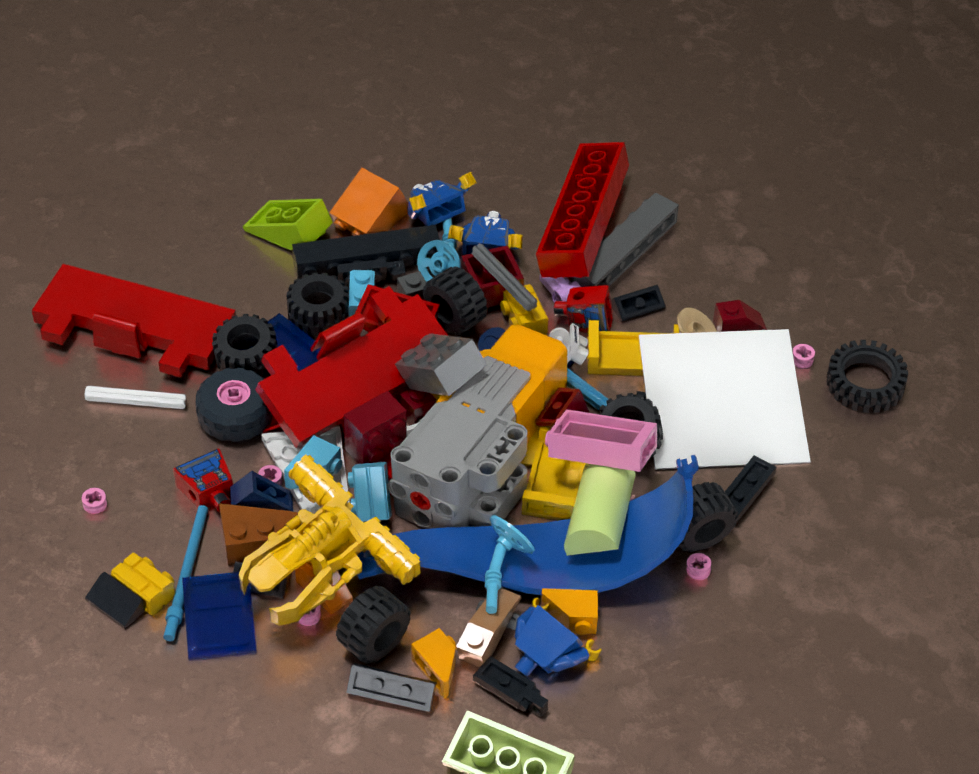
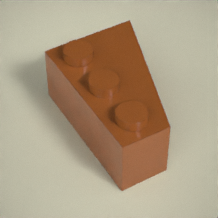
M219 504L228 566L235 565V561L243 563L245 557L259 549L268 540V535L271 532L276 533L285 527L288 521L298 515V512Z

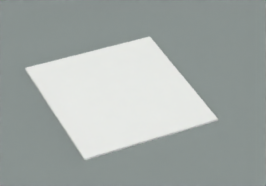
M789 329L639 335L646 400L650 399L653 402V406L657 407L663 429L662 445L660 449H655V470L677 469L676 460L679 458L680 460L687 458V462L690 464L692 462L691 455L697 457L699 468L745 466L753 455L772 465L811 462Z

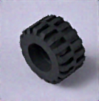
M456 266L449 267L425 283L423 298L426 301L440 304L437 321L444 331H447L449 334L460 335L486 317L487 302L484 293L477 281L464 269Z
M317 272L309 276L305 274L302 276V279L297 278L294 280V284H290L286 295L288 320H290L291 327H295V331L298 333L303 332L304 336L309 337L313 335L314 338H317L319 333L349 317V290L342 280H338L337 276H328V273L317 274Z
M243 314L241 317L235 315L232 316L231 320L226 319L223 321V326L219 325L216 328L217 333L213 334L212 346L220 371L227 368H244L259 374L262 378H265L264 374H270L261 362L264 354L277 348L278 343L274 328L271 323L268 324L267 319H259V315L255 314L253 316ZM245 346H254L247 350H238Z
M627 393L625 397L619 394L616 395L617 399L615 400L612 398L606 401L607 406L602 405L600 407L599 415L657 423L656 449H660L662 445L661 440H663L662 423L659 411L656 406H653V402L650 399L644 401V396L640 394L637 397H634L633 393ZM656 450L653 452L651 457H653L656 454Z
M704 482L692 487L693 517L684 540L679 544L683 551H701L715 545L731 532L738 521L737 509L723 488L715 482Z
M382 586L369 588L357 596L344 611L337 625V641L361 662L366 664L375 663L390 653L403 638L410 623L411 611L386 588Z

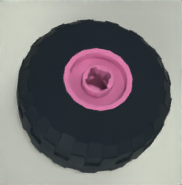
M227 368L213 373L200 384L196 393L195 406L200 426L210 436L222 441H246L259 435L272 421V413L255 390L258 382L264 380V378L244 368Z

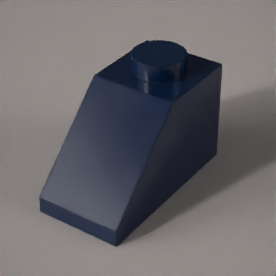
M254 471L249 472L230 487L231 505L293 511L291 491Z

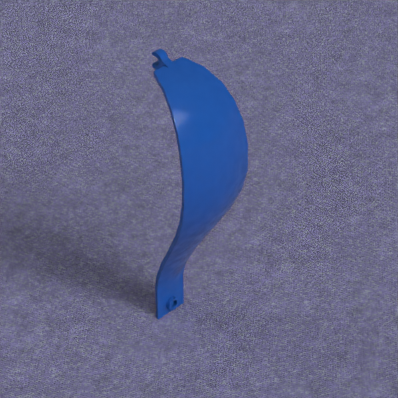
M691 455L692 462L688 464L687 458L677 459L678 471L666 483L649 493L629 501L621 540L617 550L567 556L564 542L570 519L513 525L532 543L535 551L532 554H528L511 548L510 551L506 550L500 569L502 573L501 587L536 595H542V588L598 590L599 593L621 587L648 574L669 558L684 540L693 517L692 479L699 469L697 457ZM492 526L419 529L392 534L403 541L410 548L412 554L416 553L420 557V567L451 572L485 582V573L489 570L495 547L498 544L496 540L499 538ZM369 550L364 553L360 552L357 555L362 562V572L357 574L359 579L385 573L376 563Z

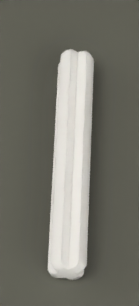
M87 386L85 389V400L94 402L185 409L187 403L186 395L178 393Z

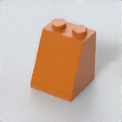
M361 168L329 213L334 219L333 224L342 231L347 229L352 232L353 236L390 230L408 214V202L399 187Z

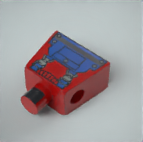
M609 285L571 288L567 301H555L554 315L567 316L569 328L573 323L579 327V332L588 333L589 320L599 321V331H611L614 319Z
M219 448L173 468L175 485L197 508L201 505L206 507L214 505L217 511L220 512L219 504L231 505L229 498H231L230 487L233 485V480Z

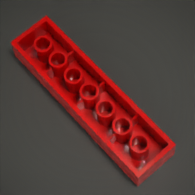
M625 142L579 144L536 252L541 278L589 277L629 168Z

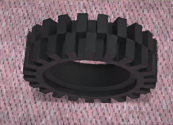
M855 340L850 341L849 347L845 343L841 345L840 349L837 348L834 351V355L830 358L826 377L830 394L835 393L834 399L837 401L843 398L842 405L845 407L852 403V410L857 411L858 406H862L863 413H868L869 407L873 408L874 413L879 412L880 407L886 411L890 408V405L893 407L897 405L898 400L902 399L905 391L908 370L906 362H902L903 357L901 355L895 356L896 350L893 348L887 352V345L882 343L880 348L876 347L877 341L871 340V345H866V340H860L859 346ZM867 363L883 369L889 376L890 382L882 388L866 389L851 383L845 376L844 371L853 364Z

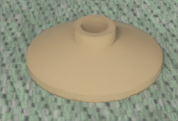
M684 308L678 314L677 322L681 333L717 332L711 320L697 309Z

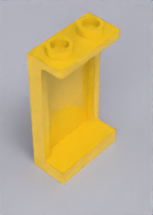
M589 320L587 374L643 376L639 335L679 333L678 324H674L673 333L599 331V321Z
M541 426L539 428L538 450L535 451L526 490L524 489L521 514L557 521L571 519L586 463L548 457V446L545 445V437L547 432L553 427Z

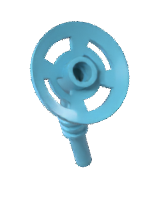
M451 218L442 221L444 231L442 240H433L426 243L418 254V270L426 282L433 278L427 270L428 266L435 276L449 267L456 266L461 269L460 258L455 250L457 248V241L447 239L449 228L452 225ZM436 246L438 252L434 253L431 259L426 258L430 249Z
M496 515L490 517V522L499 536L496 540L498 544L495 547L489 570L485 573V588L487 589L486 612L489 614L497 612L498 590L501 588L502 578L500 569L506 550L510 551L511 548L528 554H532L535 551L532 543L518 529Z

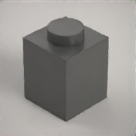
M418 271L398 277L397 292L412 297L419 294L421 299L424 300L423 287L426 281L421 272Z

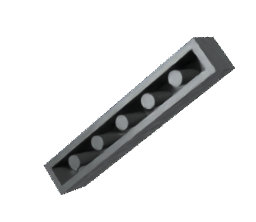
M656 192L649 199H645L635 212H631L621 225H617L607 238L602 239L589 277H571V282L575 281L581 287L610 286L677 222L679 204Z

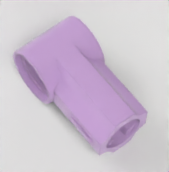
M540 274V281L552 294L554 303L555 301H567L570 289L581 287L575 281L570 282L567 277L541 278Z

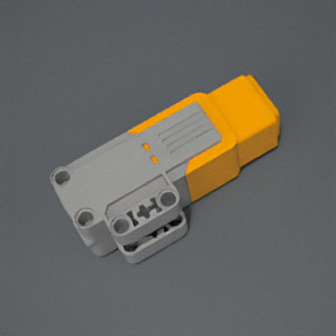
M517 324L510 325L491 349L480 351L487 365L450 396L442 395L400 446L392 450V479L388 482L387 488L390 494L393 495L394 512L397 516L426 529L468 527L469 524L475 527L492 526L490 522L492 515L502 519L507 517L523 496L524 489L526 490L527 468L520 462L526 456L527 443L537 430L539 433L541 426H536L535 420L558 388L567 387V348L561 341Z

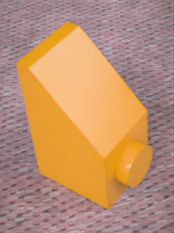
M542 588L541 607L548 603V613L572 633L580 635L596 634L598 590Z
M438 628L411 644L412 661L424 676L430 681L437 682L436 690L445 699L449 696L457 648L453 638L449 635L446 636Z

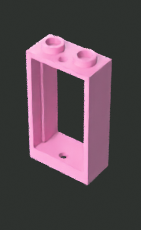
M566 409L562 416L556 420L553 428L546 434L545 445L548 446V457L641 472L657 448V423Z

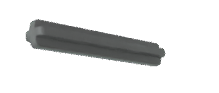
M479 243L472 248V255L525 310L531 311L537 307V299L483 244Z

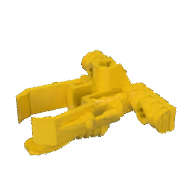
M305 454L299 462L297 461L294 464L292 470L290 469L288 476L291 480L295 481L302 494L310 502H316L321 508L314 514L306 509H301L297 516L286 523L285 527L276 533L271 532L268 535V540L259 549L245 557L239 572V580L244 596L249 583L259 592L270 591L295 569L311 561L313 573L316 577L294 602H288L281 607L269 608L271 622L281 626L298 622L305 613L313 610L325 600L334 599L335 593L345 583H348L356 574L362 572V562L357 556L360 552L364 553L369 550L379 567L387 574H392L395 578H398L403 585L411 582L413 577H417L420 574V557L416 553L412 554L410 548L396 535H392L387 526H382L380 524L381 521L377 517L363 523L351 511L354 506L348 501L353 495L349 491L346 492L343 489V485L339 482L336 483L331 474L320 464L314 462L313 457ZM341 568L347 569L341 576V580L332 587V574Z

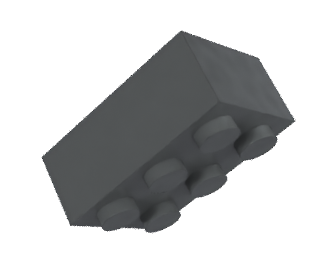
M433 333L424 336L420 340V344L414 349L404 352L401 356L402 359L395 364L409 389L450 396L487 365L472 339Z

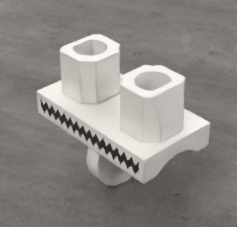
M572 323L570 325V332L564 328H555L550 332L549 337L561 341L566 346L567 364L572 360L582 365L589 351L586 349L588 339L579 335V327Z

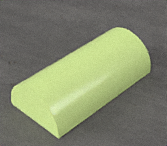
M585 464L564 542L567 556L617 550L619 548L635 480V471Z
M467 711L442 760V764L464 774H571L575 755Z

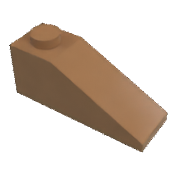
M500 588L498 590L497 612L494 614L486 612L485 599L468 622L456 645L460 660L480 668L493 655L521 599L520 595Z

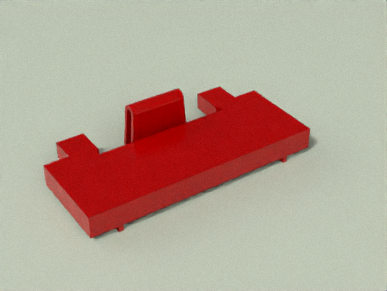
M62 264L33 307L32 315L34 323L43 325L40 329L42 340L63 345L74 326L93 330L94 346L120 355L125 354L140 359V351H145L147 346L166 350L158 362L159 371L181 378L188 365L205 370L210 369L215 360L212 346L213 334L217 333L216 328L219 325L223 326V321L226 319L231 320L232 316L236 315V310Z
M390 286L375 293L368 302L384 324L361 337L365 319L360 312H357L319 333L310 349L313 352L322 347L316 357L318 361L301 371L297 370L298 365L283 344L263 355L261 362L271 376L258 382L255 390L296 449L306 444L313 435L318 437L344 422V414L386 391L393 394L407 386L395 366L402 359V354L417 347L420 344V340L428 334L447 335L419 294L402 303Z

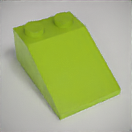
M323 199L269 200L242 227L246 232L288 250H293L292 244L316 241L326 233V230L333 221Z

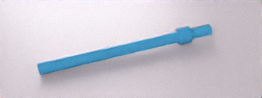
M204 505L199 506L197 509L172 606L168 608L165 620L167 624L163 635L166 641L174 640L177 627L182 623L184 615L182 608L209 510Z

